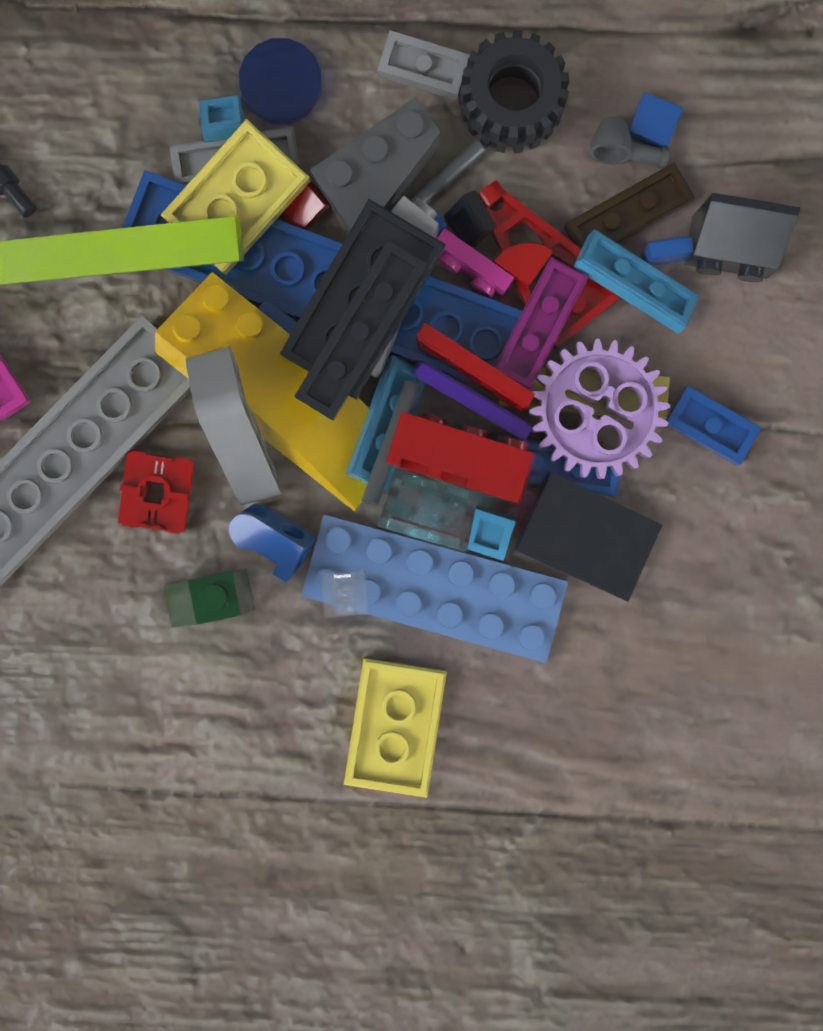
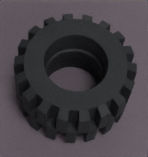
M513 30L511 38H506L504 32L495 34L493 44L488 39H485L479 44L478 53L474 51L468 58L467 68L463 70L460 92L463 122H469L468 131L473 137L478 133L481 135L480 143L488 148L491 142L497 144L496 152L505 153L506 147H513L514 154L523 153L524 146L527 144L531 150L538 147L542 138L547 140L553 134L555 126H558L568 99L569 72H563L566 63L562 55L554 58L555 47L550 42L542 46L539 44L541 36L534 33L531 34L530 39L522 38L523 31ZM503 78H520L532 86L538 100L528 108L510 110L502 107L493 99L489 88L496 81Z

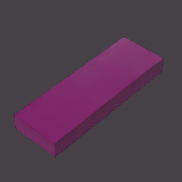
M550 257L494 368L528 390H531L589 276Z

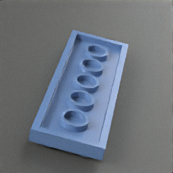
M323 515L301 596L546 663L568 581Z

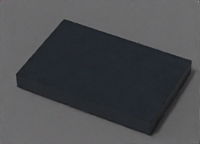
M547 472L513 550L629 602L663 525L559 475Z

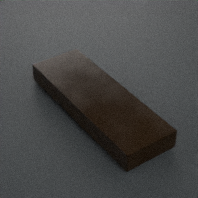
M674 162L565 223L564 229L570 240L581 249L587 236L594 229L619 244L692 203L695 197Z

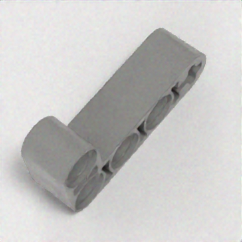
M226 346L186 358L190 389L199 423L239 504L242 506L282 494L276 467L246 400L239 368L231 347Z

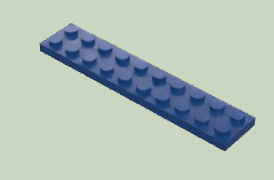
M144 170L122 228L169 223L161 214L186 185ZM276 219L246 252L244 261L237 262L227 275L222 273L214 264L163 270L198 283H202L213 272L249 302L261 305L265 300L269 301L288 316L299 320L341 248L342 243ZM429 276L405 316L390 354L413 363L421 359L450 377L479 387L419 348L416 343V335L424 323H426L494 367L522 310Z

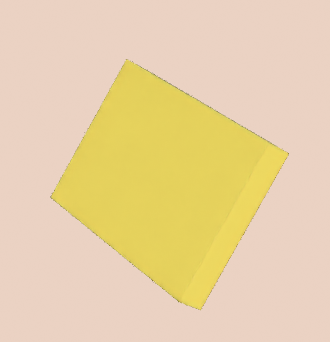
M246 119L162 212L161 216L169 223L231 216L240 217L243 255H245L312 180ZM237 262L214 265L227 275Z
M363 658L344 785L428 797L447 670Z

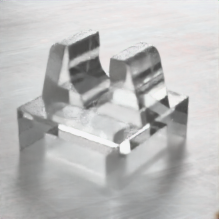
M365 570L321 574L325 618L368 614Z

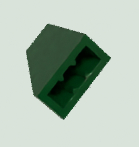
M247 569L163 586L171 627L198 625L242 616L255 610Z

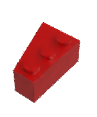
M401 411L386 463L402 470L522 505L536 459L534 453L527 451L528 443L509 437H504L503 442L500 443L486 438L488 432L479 428L463 425L462 430L446 426V419L423 413L421 418Z

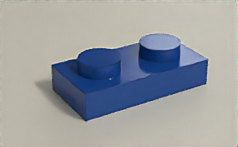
M690 386L684 387L666 419L669 422L668 427L736 466L741 465L761 430V427Z

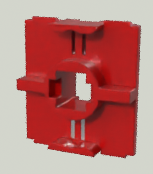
M134 450L127 452L123 484H120L119 489L122 493L118 523H122V526L134 528L142 527L165 530V532L175 534L185 533L195 461L182 457L169 458L148 455L147 452ZM152 482L164 483V497L161 503L149 501Z

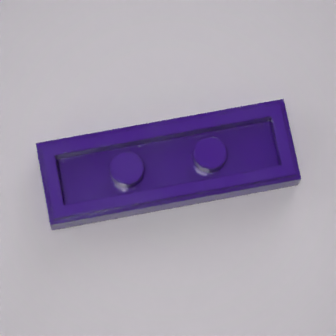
M421 359L416 361L410 371L415 377L523 441L526 440L532 430L529 423Z

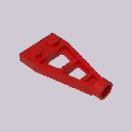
M497 180L491 182L478 193V196L497 225L491 231V234L500 254L513 246L509 241L508 232L518 224H525L542 240L543 246L554 251L551 256L557 257L563 263L573 268L581 248L506 192ZM500 202L503 204L499 211H492ZM588 277L553 345L555 350L621 297ZM535 279L528 288L513 280L524 306L537 284Z

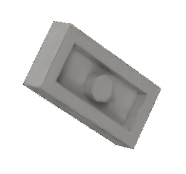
M389 30L377 69V75L381 78L458 100L463 70L467 68L470 54Z

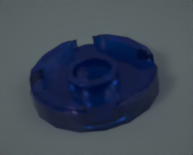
M271 38L257 44L244 57L239 70V89L247 108L252 113L273 125H288L306 118L316 105L317 100L319 101L322 94V72L315 55L305 45L289 38Z

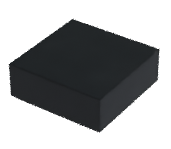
M475 190L464 194L444 215L455 236L472 248L476 247L497 227Z

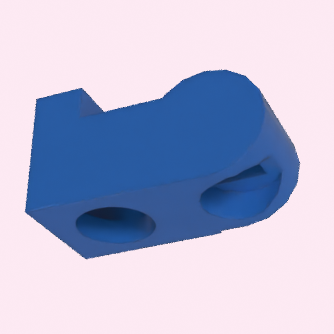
M253 504L236 515L229 525V534L232 541L238 547L245 550L253 549L277 564L272 574L286 583L300 570L317 538L316 535L261 504Z

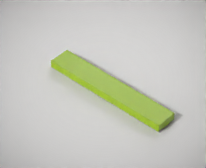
M231 216L0 241V285L244 261L240 217Z

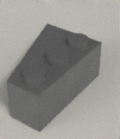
M416 97L310 169L313 184L329 202V208L347 234H349L368 199L392 211V208L404 192L409 190L439 150L441 132Z

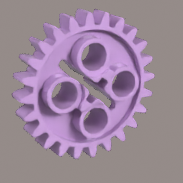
M600 339L593 341L591 351H587L581 341L575 345L576 356L574 357L566 349L561 350L559 354L562 365L549 360L546 366L552 376L539 374L536 381L544 387V390L532 391L535 394L533 399L539 401L540 406L530 409L528 413L531 416L540 417L541 422L535 425L531 431L537 433L544 432L546 435L538 445L539 448L552 445L554 451L549 460L553 462L561 456L565 457L564 471L566 472L570 471L575 464H579L580 477L583 478L587 477L591 467L595 468L598 479L605 478L608 466H610L615 476L622 475V462H625L631 469L638 468L639 465L635 455L639 454L642 457L650 458L652 453L646 444L648 442L654 444L661 443L663 439L654 430L655 428L666 427L669 424L666 420L658 417V412L670 408V404L658 402L657 397L668 390L667 386L654 387L652 383L658 377L660 371L655 370L646 373L644 367L649 358L646 356L637 362L633 361V346L629 347L623 354L618 353V341L616 340L611 342L607 351L602 349ZM592 370L598 374L600 386L597 391L590 392L579 383L581 371ZM627 389L636 395L638 404L633 412L624 411L619 406L617 397L621 390ZM565 390L573 391L580 398L591 404L603 400L605 402L603 409L611 415L613 414L616 417L630 421L633 424L632 429L625 428L607 415H603L596 420L592 417L594 414L592 407L566 397ZM571 407L578 411L580 424L577 429L569 430L561 425L559 413L562 408ZM602 427L612 428L617 434L618 442L613 450L603 449L597 441L598 431Z

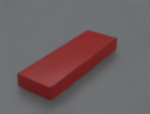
M424 323L416 335V343L419 348L519 413L524 412L535 396L533 392L430 325Z

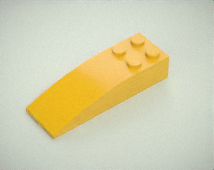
M211 272L155 331V352L188 378L186 358L230 346L239 368L246 400L263 439L355 511L363 502L362 497L367 484L346 475L369 408L359 398L355 400L349 396L335 420L332 421L295 398L294 396L307 376L308 371L280 355L290 334Z

